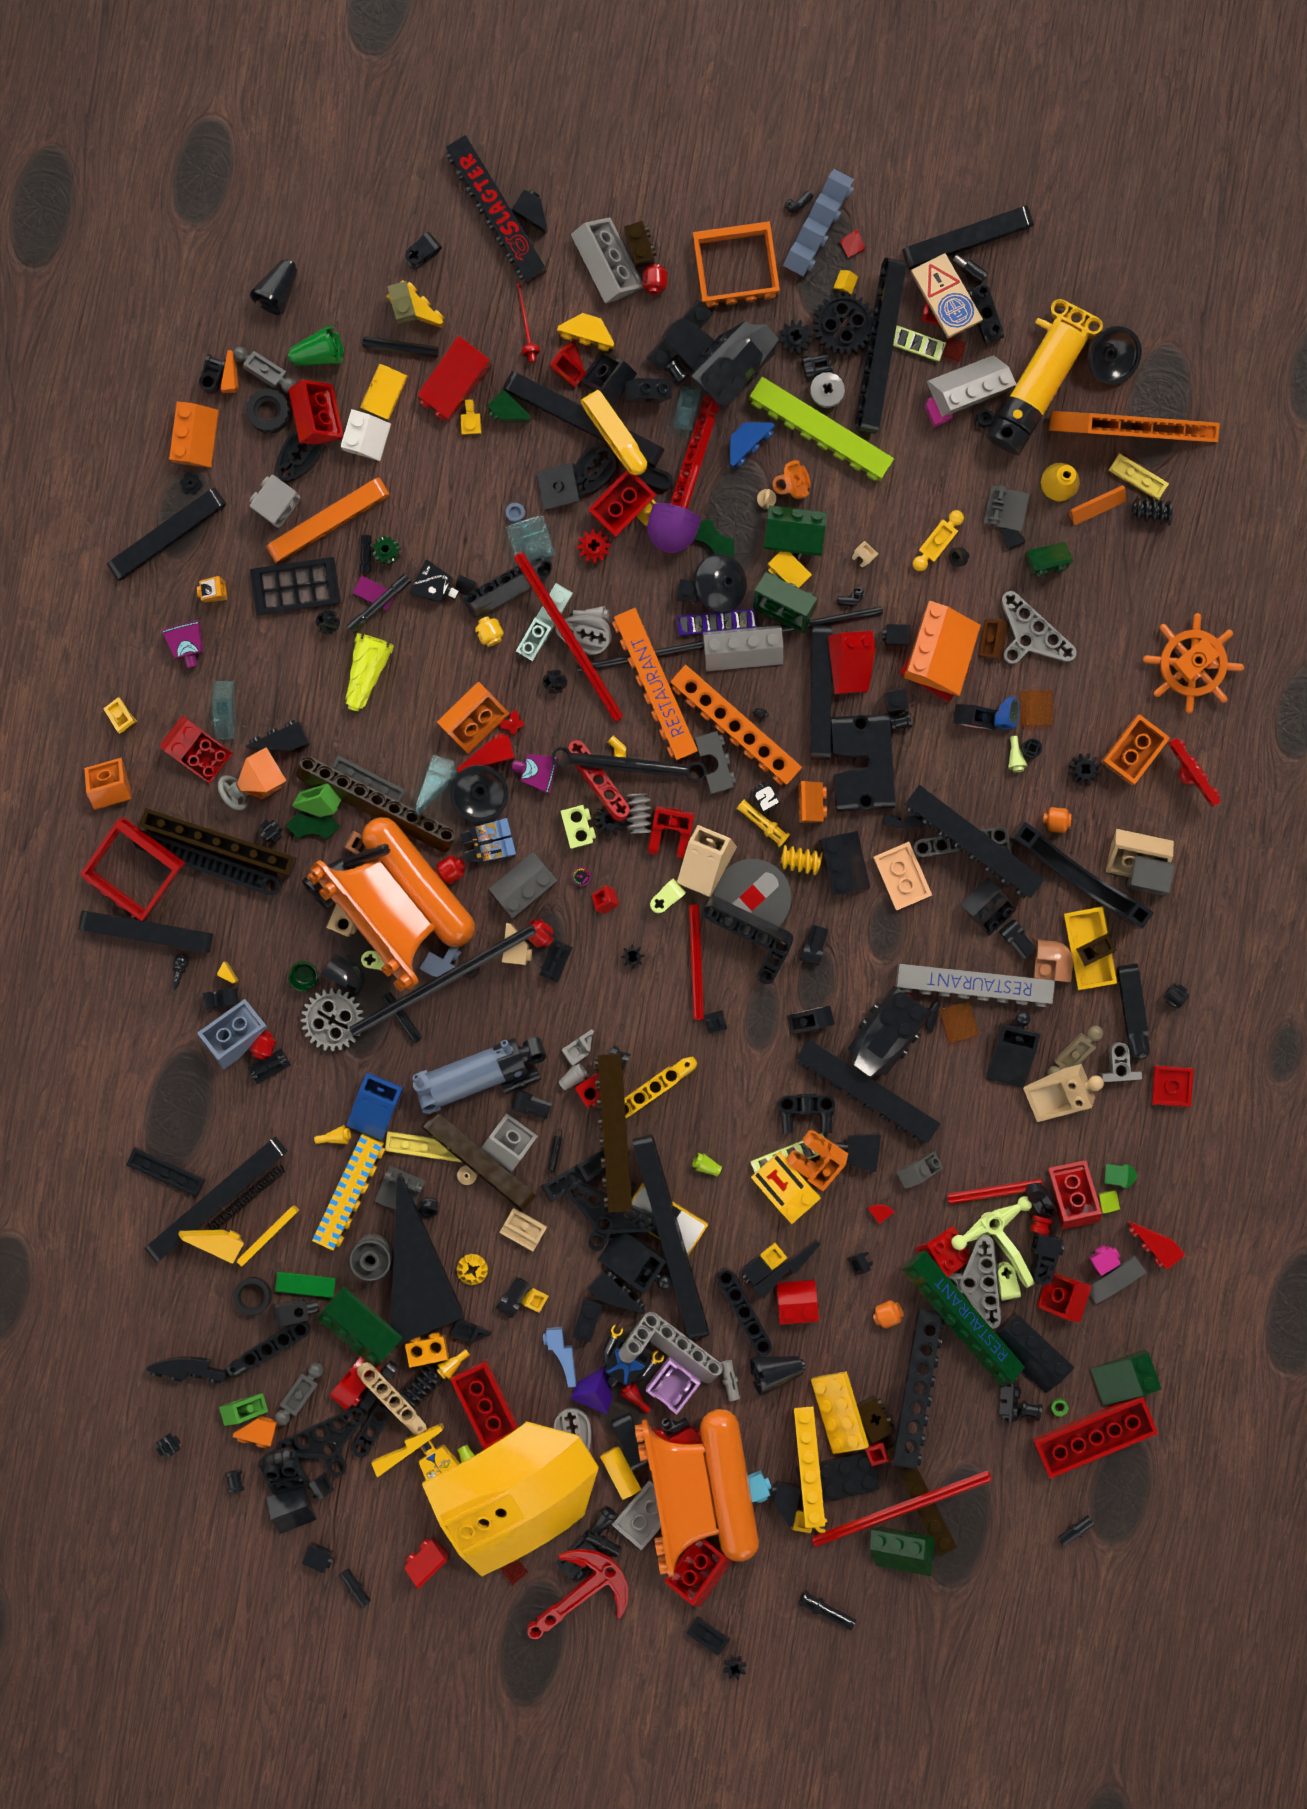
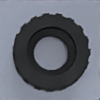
M263 388L260 391L254 392L255 394L250 396L246 404V413L250 423L263 433L278 432L281 428L283 429L285 424L288 423L291 414L286 398L279 391L271 388ZM270 401L276 404L278 413L274 419L264 420L260 417L259 407L262 403Z

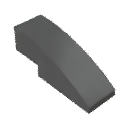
M1132 1255L1120 1265L1090 1283L1092 1288L1089 1295L1098 1304L1147 1272L1138 1259Z

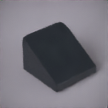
M458 575L455 588L460 590L459 593L466 595L475 590L478 585L475 581Z

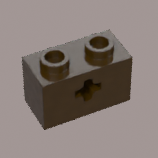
M873 1395L857 1403L862 1424L872 1443L893 1433L891 1427L894 1424L889 1415L885 1417L882 1411L885 1407L880 1398L876 1399ZM875 1414L878 1416V1421L872 1420L871 1415Z

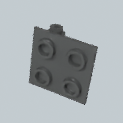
M992 485L984 524L1021 532L1030 494L1006 489V486L1002 485L998 487Z
M389 1166L375 1202L396 1210L397 1176L399 1173H402L416 1204L425 1180Z

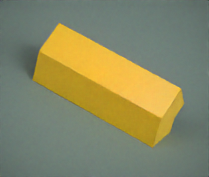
M614 1447L600 1456L622 1500L642 1490L620 1447Z

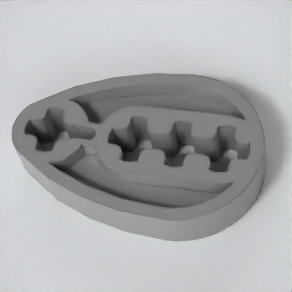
M577 615L564 619L585 653L598 654L609 646L612 632L608 623L602 618L590 615ZM555 628L557 635L564 641L558 629ZM582 629H585V633L588 634L585 637L580 633ZM592 631L595 636H599L602 633L606 639L602 642L600 637L592 639V636L589 634Z
M578 1408L562 1410L555 1419L554 1429L572 1433L571 1429H567L570 1421L565 1419L568 1413L571 1412L572 1415L576 1416V1418H573V1424L578 1426L575 1428V1434H579L589 1450L591 1444V1423L587 1414Z

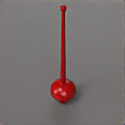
M518 282L517 286L527 345L522 348L521 354L524 357H528L529 363H535L537 361L536 355L540 354L541 350L538 345L531 343L520 289L521 284Z

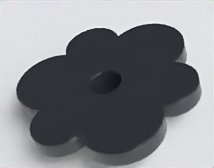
M187 472L184 474V479L180 480L182 492L185 494H196L197 490L202 488V482L197 474L193 475Z

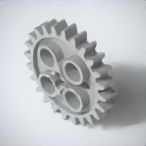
M331 988L330 994L324 989L322 996L318 992L315 993L316 1000L312 997L309 998L312 1004L304 1005L308 1011H302L306 1018L301 1019V1022H306L302 1029H308L309 1032L306 1033L305 1037L312 1036L310 1043L317 1041V1048L323 1044L325 1051L329 1046H331L332 1051H335L336 1046H338L339 1050H343V1044L349 1047V1040L356 1042L349 1027L364 1019L359 1017V1014L364 1011L357 1010L360 1003H353L356 998L355 996L349 999V992L342 995V989H339L336 994L334 988ZM327 1001L332 1002L334 1005L331 1012H327L324 1008V1004ZM318 1010L330 1017L335 1015V1020L347 1025L348 1029L343 1028L337 1023L330 1024L331 1020L318 1014ZM344 1010L351 1014L349 1021H344L341 1018V1013ZM317 1018H321L324 1021L322 1029H318L315 1026ZM335 1027L341 1030L339 1038L332 1036V1030Z

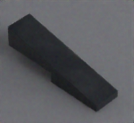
M604 1149L540 1185L549 1202H553L565 1195L570 1184L573 1182L585 1183L606 1171L601 1166V1157H605Z
M815 1239L770 1272L756 1285H752V1289L762 1298H765L789 1269L793 1273H797L820 1246V1242Z

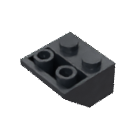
M989 878L980 884L960 904L966 913L989 936L1017 910L1003 890Z

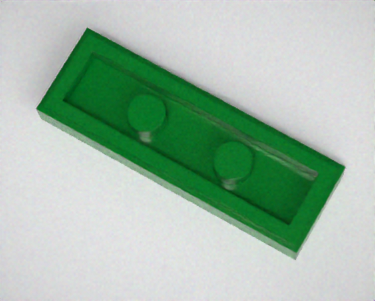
M278 1271L275 1291L334 1298L336 1278Z

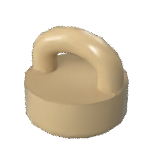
M764 489L759 492L757 503L761 508L768 509L769 505H775L776 495L772 490Z

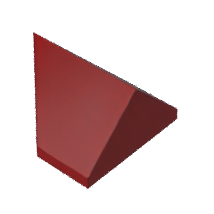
M575 340L561 348L549 364L551 371L574 388L587 373L584 370Z

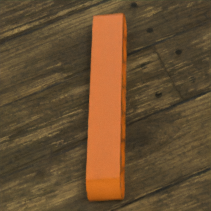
M378 477L270 542L266 548L275 563L278 564L386 499L390 493L381 478Z

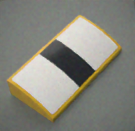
M642 1182L632 1198V1205L653 1213L645 1184ZM673 1202L686 1251L689 1255L707 1228L708 1223ZM633 1210L626 1211L625 1216L628 1219H633L636 1213ZM639 1213L638 1220L635 1223L639 1224L643 1214ZM651 1218L647 1220L641 1219L645 1221L646 1226H649V1224L653 1225ZM656 1226L649 1233L660 1239Z

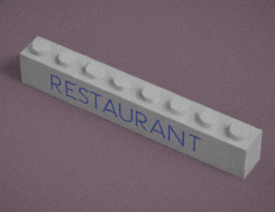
M898 964L896 987H900V990L903 992L919 989V993L931 995V991H938L939 996L950 997V993H956L958 998L967 999L970 998V995H975L977 1000L989 1001V997L997 998L996 1002L1008 1003V1000L1012 999L1016 1000V1004L1028 1005V1001L1035 1002V1006L1047 1007V1003H1053L1055 984L1054 980Z

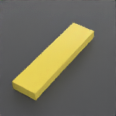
M387 1132L385 1151L462 1162L434 1138Z

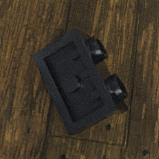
M583 1536L568 1550L585 1549L602 1553L595 1546L583 1541ZM559 1559L556 1562L567 1577L576 1582L584 1579L587 1571L590 1569L588 1565L584 1568L566 1560Z

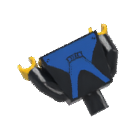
M614 1325L611 1329L612 1336L608 1338L603 1349V1362L606 1365L605 1372L610 1375L607 1379L608 1384L612 1387H617L621 1382L628 1386L631 1382L636 1383L647 1379L655 1369V1364L663 1361L664 1355L659 1360H656L655 1354L658 1353V1350L652 1352L651 1357L641 1352L633 1362H623L619 1357V1350L625 1341L621 1338L617 1340V1337L623 1333V1328L619 1334H615L613 1330L616 1325Z

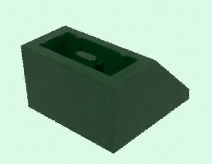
M1065 542L1025 552L1030 576L1035 575L1036 578L1045 576L1052 570L1055 573L1066 571L1069 565L1073 563L1072 556Z

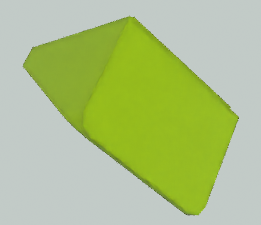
M1117 1190L1097 1194L1102 1214L1120 1210Z

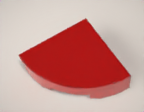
M875 1204L868 1207V1210L879 1224L895 1213L892 1208L883 1204Z

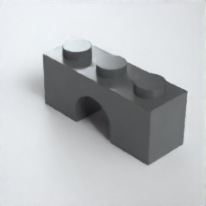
M716 731L695 737L700 757L713 756L718 762L717 770L706 775L711 795L734 788L733 784L736 783L734 773H729L727 765L731 763L728 753L724 754L722 746H725L722 734L718 735Z

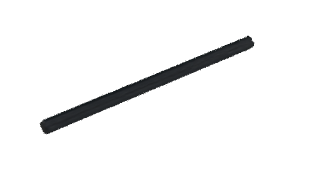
M533 925L526 926L350 1026V1032L353 1036L362 1033L535 935L537 933Z

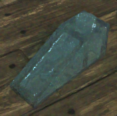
M432 755L415 807V814L420 815L449 786L450 781L457 774L455 761Z

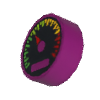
M578 867L573 870L571 878L576 885L584 886L589 883L591 874L585 867Z

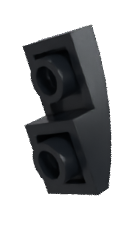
M890 814V817L885 816L882 823L902 829H914L925 826L921 822L922 818L917 815L906 816L904 822H901V817Z

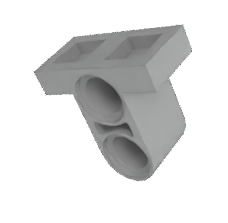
M1120 1042L1111 1044L1109 1047L1110 1073H1100L1103 1081L1142 1079L1141 1071H1131L1128 1046ZM1122 1046L1123 1054L1117 1057L1114 1052L1115 1048ZM1122 1065L1125 1068V1072L1123 1075L1118 1076L1116 1068Z

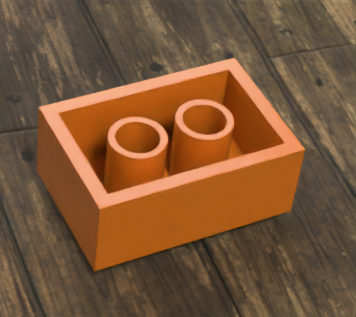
M1138 714L1104 756L1101 763L1128 784L1134 785L1170 737Z

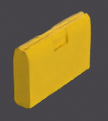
M379 364L360 408L389 421L408 376Z

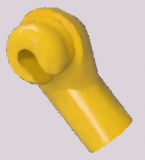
M613 735L607 743L614 748V756L626 757V746Z

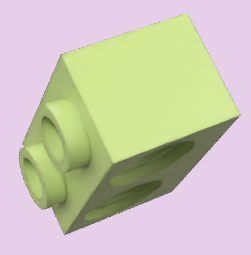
M584 805L562 810L561 815L570 848L574 849L592 844L596 835L594 828H589L588 820L591 819L589 809H584ZM574 812L582 814V819L578 823L571 820V815ZM581 830L587 833L586 840L582 842L576 839L577 832Z

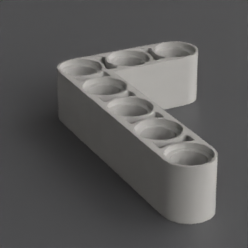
M648 1312L644 1315L619 1350L620 1359L625 1363H631L650 1341L704 1383H712L722 1373V1365L719 1361L654 1312Z

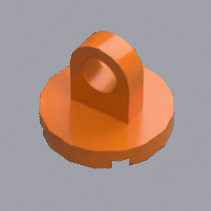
M798 460L788 462L785 465L784 474L774 478L772 485L776 493H790L795 499H803L809 495V474L803 465L800 466ZM781 479L786 483L785 489L780 487L779 482Z

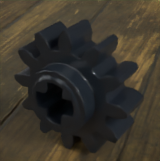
M791 320L790 326L784 323L785 331H779V335L783 336V338L779 339V343H785L782 350L789 348L790 355L793 354L794 350L800 355L802 348L805 351L808 350L806 344H812V340L808 337H811L813 332H807L808 324L804 327L801 326L802 320H799L798 324ZM794 333L798 334V338H800L797 341L793 340Z

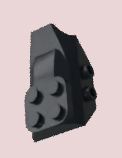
M748 321L740 323L725 333L720 334L715 339L716 342L711 347L706 348L698 359L691 377L720 409L742 392L747 382L753 380L758 375V371L775 355V348L779 338L766 324L755 325L750 324Z
M893 986L880 1003L876 1002L870 1009L872 1014L868 1019L864 1018L858 1026L860 1030L848 1047L853 1054V1065L870 1077L879 1074L886 1076L899 1057L901 1059L904 1058L909 1051L907 1049L910 1042L915 1043L920 1036L919 1030L932 1014L896 986Z

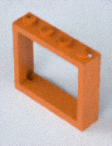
M770 221L693 232L702 303L707 305L708 308L716 307L718 303L726 302V305L738 303L739 300L753 302L760 297L773 299L776 298V295H779L780 289ZM765 235L772 288L707 297L700 244Z

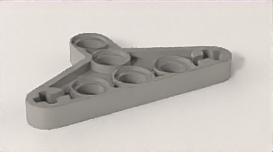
M1009 591L1002 596L1001 604L1015 638L1003 653L1005 662L1015 664L1028 651L1063 662H1070L1075 658L1076 648L1017 593ZM1006 596H1008V597L1013 596V597H1014L1013 602H1014L1016 605H1018L1019 602L1022 604L1021 606H1019V607L1017 608L1016 612H1013V611H1012V609L1015 608V606H1014L1013 604H1011V603H1010L1009 605L1006 604V602H1007V599L1005 598ZM1020 609H1028L1030 616L1027 619H1022L1019 616ZM1040 621L1044 624L1042 632L1034 630L1033 625L1035 622ZM1053 634L1058 637L1056 645L1048 643L1049 635ZM1026 635L1031 639L1029 646H1023L1020 643L1022 636ZM1062 641L1065 643L1062 646L1065 650L1071 649V658L1069 656L1064 657V651L1061 648L1058 652L1055 650ZM1009 650L1017 652L1018 657L1016 660L1008 659L1007 652Z
M982 1235L976 1241L964 1273L951 1274L948 1278L955 1282V1286L961 1293H965L976 1311L994 1329L1001 1323L994 1241L990 1236ZM983 1241H986V1244H988L986 1254H984V1247L982 1246ZM989 1259L992 1262V1266L990 1268L983 1267L981 1264L982 1260ZM987 1277L992 1278L994 1284L986 1286L983 1280ZM970 1278L974 1281L975 1285L967 1287L964 1284V1280ZM993 1296L996 1299V1303L989 1305L986 1303L985 1298ZM990 1310H994L993 1316L997 1318L995 1322H991V1319H989Z

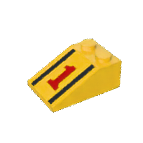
M780 1151L751 1176L754 1182L791 1224L821 1199L819 1193L787 1163L786 1157Z

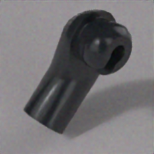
M854 588V591L849 596H838L837 605L856 606L864 598L863 588Z

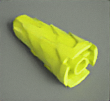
M357 633L354 641L356 643L353 652L350 681L345 698L348 708L354 711H359V709H363L366 706L371 691L377 683L380 673L394 648L393 644L390 643L389 647H387L386 641L364 634L363 639H361V633Z

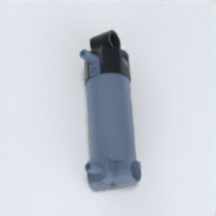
M539 1037L527 1039L524 1041L523 1046H519L516 1038L503 1040L492 1048L430 1072L424 1070L415 1074L412 1078L413 1088L418 1095L422 1112L425 1114L434 1113L441 1110V1106L529 1074L527 1063H541L547 1057Z

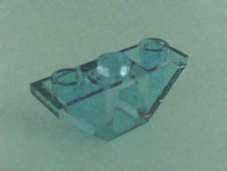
M235 681L214 682L212 714L216 739H236Z

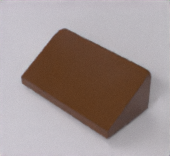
M985 618L979 657L1002 660L1008 622Z

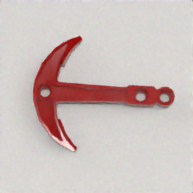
M576 1549L559 1554L560 1560L573 1562L584 1568L588 1565L594 1572L556 1605H552L539 1615L536 1621L529 1623L527 1632L528 1636L532 1639L540 1638L543 1632L553 1628L563 1620L566 1614L605 1585H609L613 1590L617 1609L616 1618L620 1619L628 1603V1584L620 1566L612 1558L593 1550Z

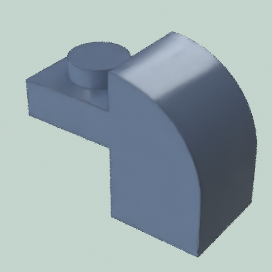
M450 947L444 958L429 952L420 969L435 977L442 975L456 967L451 963L452 961L456 962L461 954V951H459L460 947Z

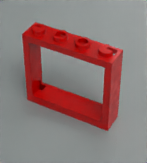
M122 817L115 822L80 875L88 881L87 884L97 887L103 896L113 899L119 908L129 911L133 918L136 917L144 921L151 915L186 863L128 819ZM120 832L172 870L146 909L94 871Z

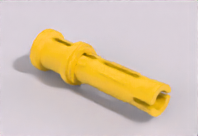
M745 799L736 808L760 827L766 837L769 836L773 839L779 848L791 835L780 829L776 822L772 823L746 802Z

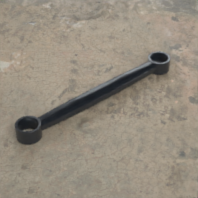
M565 747L555 749L551 755V760L557 767L576 764L626 772L687 777L691 782H699L706 776V768L699 762L684 766L635 758L571 753ZM562 750L567 753L569 759L565 764H558L555 761L554 756L557 751ZM696 765L701 767L703 771L702 776L697 780L690 776L689 771L692 766Z

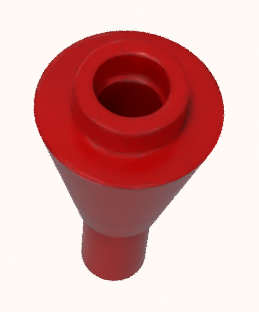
M631 1382L628 1386H622L620 1396L639 1406L645 1414L650 1412L651 1408L644 1401L634 1382Z

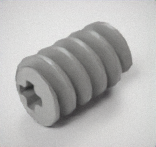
M647 794L626 795L627 799L632 800L627 803L632 808L629 811V815H632V817L627 818V822L632 823V825L627 826L628 830L633 831L631 834L652 832V830L646 828V826L651 825V822L646 820V818L651 817V814L645 812L651 809V806L645 805V803L651 801L650 798L645 797Z

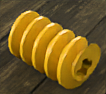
M784 845L781 863L784 870L788 865H790L791 871L797 866L800 873L805 868L806 874H809L810 870L813 869V874L816 875L820 869L822 853L818 857L817 851L810 855L809 849H806L803 854L802 848H798L797 852H795L794 846H791L789 851H787V847Z

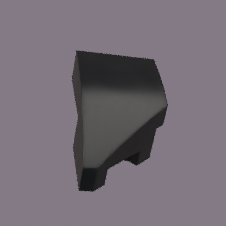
M461 1318L454 1322L449 1335L472 1344L483 1337L491 1336V1331Z

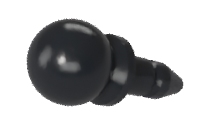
M184 954L177 955L173 961L174 967L172 970L175 971L174 979L172 980L173 990H176L179 986L182 973H186L185 968L189 965V959Z

